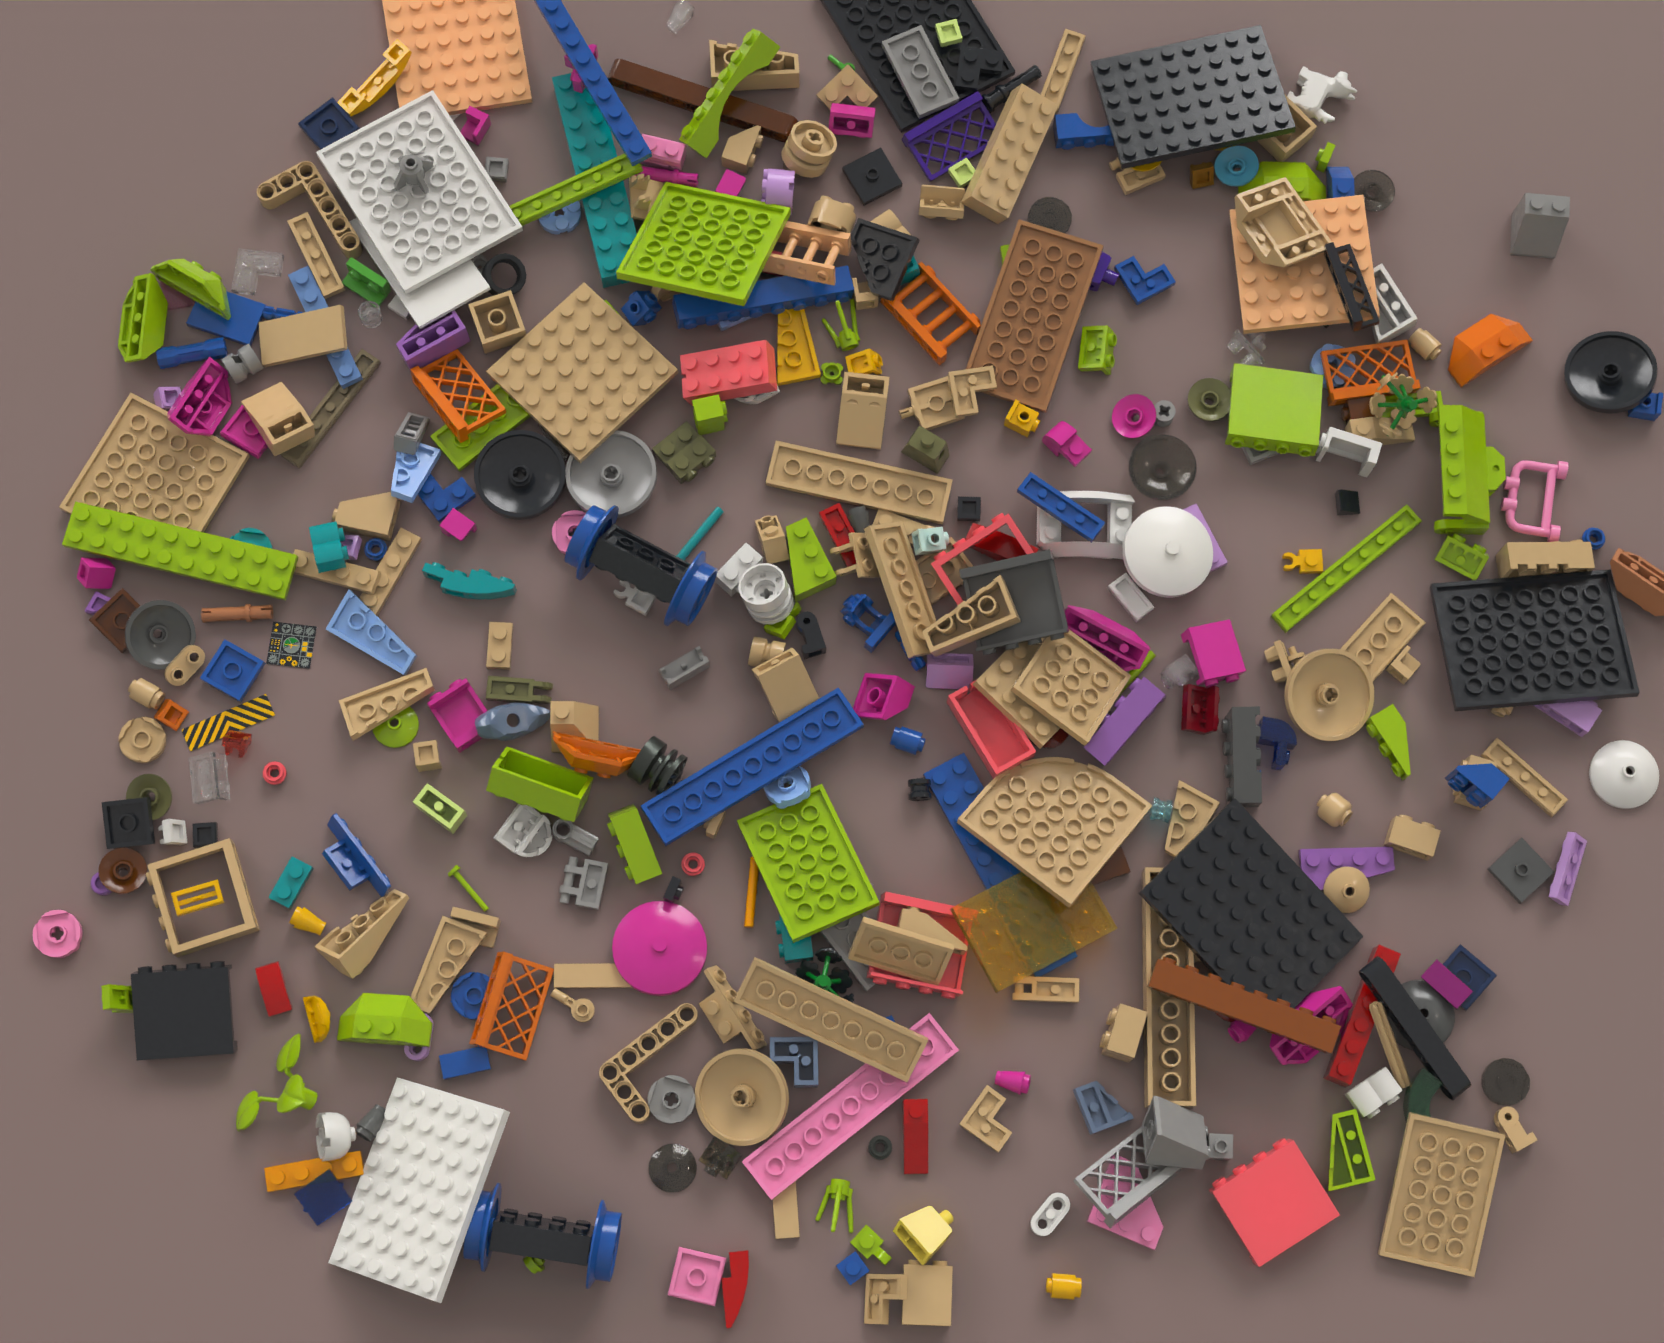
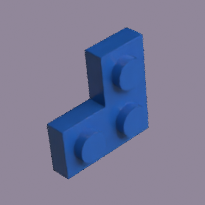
M1135 256L1114 267L1115 272L1119 273L1120 280L1136 305L1165 291L1176 283L1165 264L1145 274Z
M430 473L418 496L440 523L453 508L456 510L460 509L474 499L476 494L463 477L443 490Z

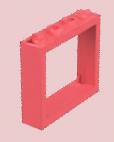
M1009 513L997 515L991 520L993 524L986 528L984 525L972 532L973 537L967 541L965 538H962L953 544V550L948 553L944 550L934 557L935 561L931 565L957 605L964 600L942 568L944 564L1006 524L1025 553H1034Z

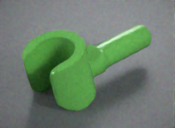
M828 56V60L840 70L849 65L855 71V66L852 63L843 64L834 56Z

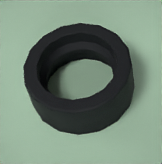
M497 254L487 261L482 270V276L491 288L488 292L493 296L510 290L514 295L522 289L526 282L525 266L520 259L511 254ZM507 263L514 268L517 278L512 287L503 289L495 285L491 277V272L495 265Z

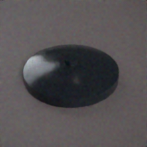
M1606 331L1586 337L1571 350L1565 363L1564 377L1570 395L1580 405L1595 412L1612 414L1631 410L1644 402L1655 387L1658 368L1652 350L1642 340L1628 333Z
M513 430L496 436L484 446L475 463L474 481L481 500L489 509L505 518L524 520L537 517L555 505L565 487L566 468L560 451L548 438L533 431Z

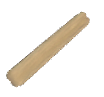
M1374 1001L1369 1005L1372 1018L1394 1079L1404 1089L1410 1086V1078L1383 1003Z

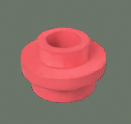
M270 762L263 769V778L271 785L282 783L287 775L286 768L280 762ZM278 770L279 775L271 777L272 771Z
M695 852L686 854L681 862L682 870L689 876L701 874L705 867L703 857ZM696 861L698 865L692 869L689 867V863Z

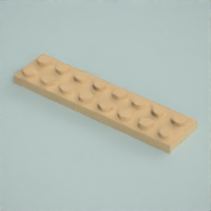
M776 441L766 485L856 506H865V508L874 510H885L897 515L943 525L953 480Z
M754 957L734 998V1002L905 1082H908L928 1042V1038L756 957Z

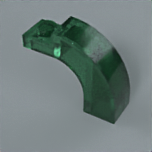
M1424 1068L1417 1071L1411 1079L1410 1086L1405 1091L1403 1111L1406 1123L1409 1112L1431 1117L1429 1109L1431 1099L1443 1084Z

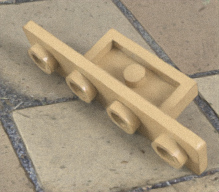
M717 965L704 970L715 992L701 1001L699 1005L722 1042L727 1043L742 1032L752 1050L757 1051L765 1047L767 1043L764 1040V1035L753 1023L750 1012L742 1005L734 1002L737 992L731 988L726 980L724 971Z

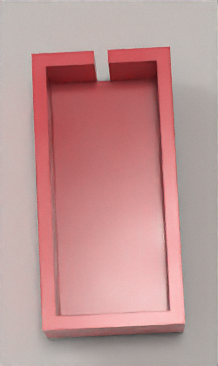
M767 340L680 355L681 375L685 377L682 379L683 398L691 405L692 400L719 394L720 401L777 391L774 347Z
M973 681L970 683L969 688L964 686L948 695L946 703L994 779L1003 772L1020 765V763L1034 758L1036 750L1025 732L995 707L973 685L975 682Z

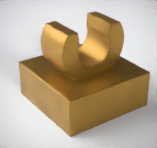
M1211 162L1190 165V185L1192 189L1214 185V166Z

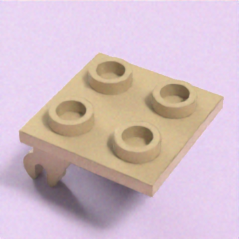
M644 174L629 177L631 218L645 220L665 183L651 180L650 175L644 177Z
M851 532L848 534L850 543L830 549L831 555L854 550L857 564L836 570V576L840 575L841 577L857 572L858 578H880L865 533Z

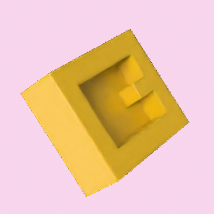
M871 349L845 356L848 372L882 374V358Z

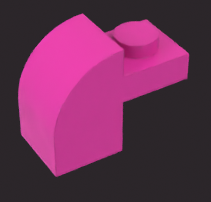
M1064 421L1056 424L1042 438V442L1057 457L1062 454L1074 467L1092 451L1076 434L1077 430Z

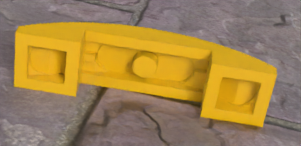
M396 39L382 54L386 60L357 91L351 87L337 103L351 116L373 105L397 81L405 69L412 52L401 41Z

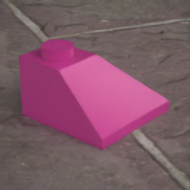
M865 673L853 709L859 718L887 720L908 708L915 686L896 675Z

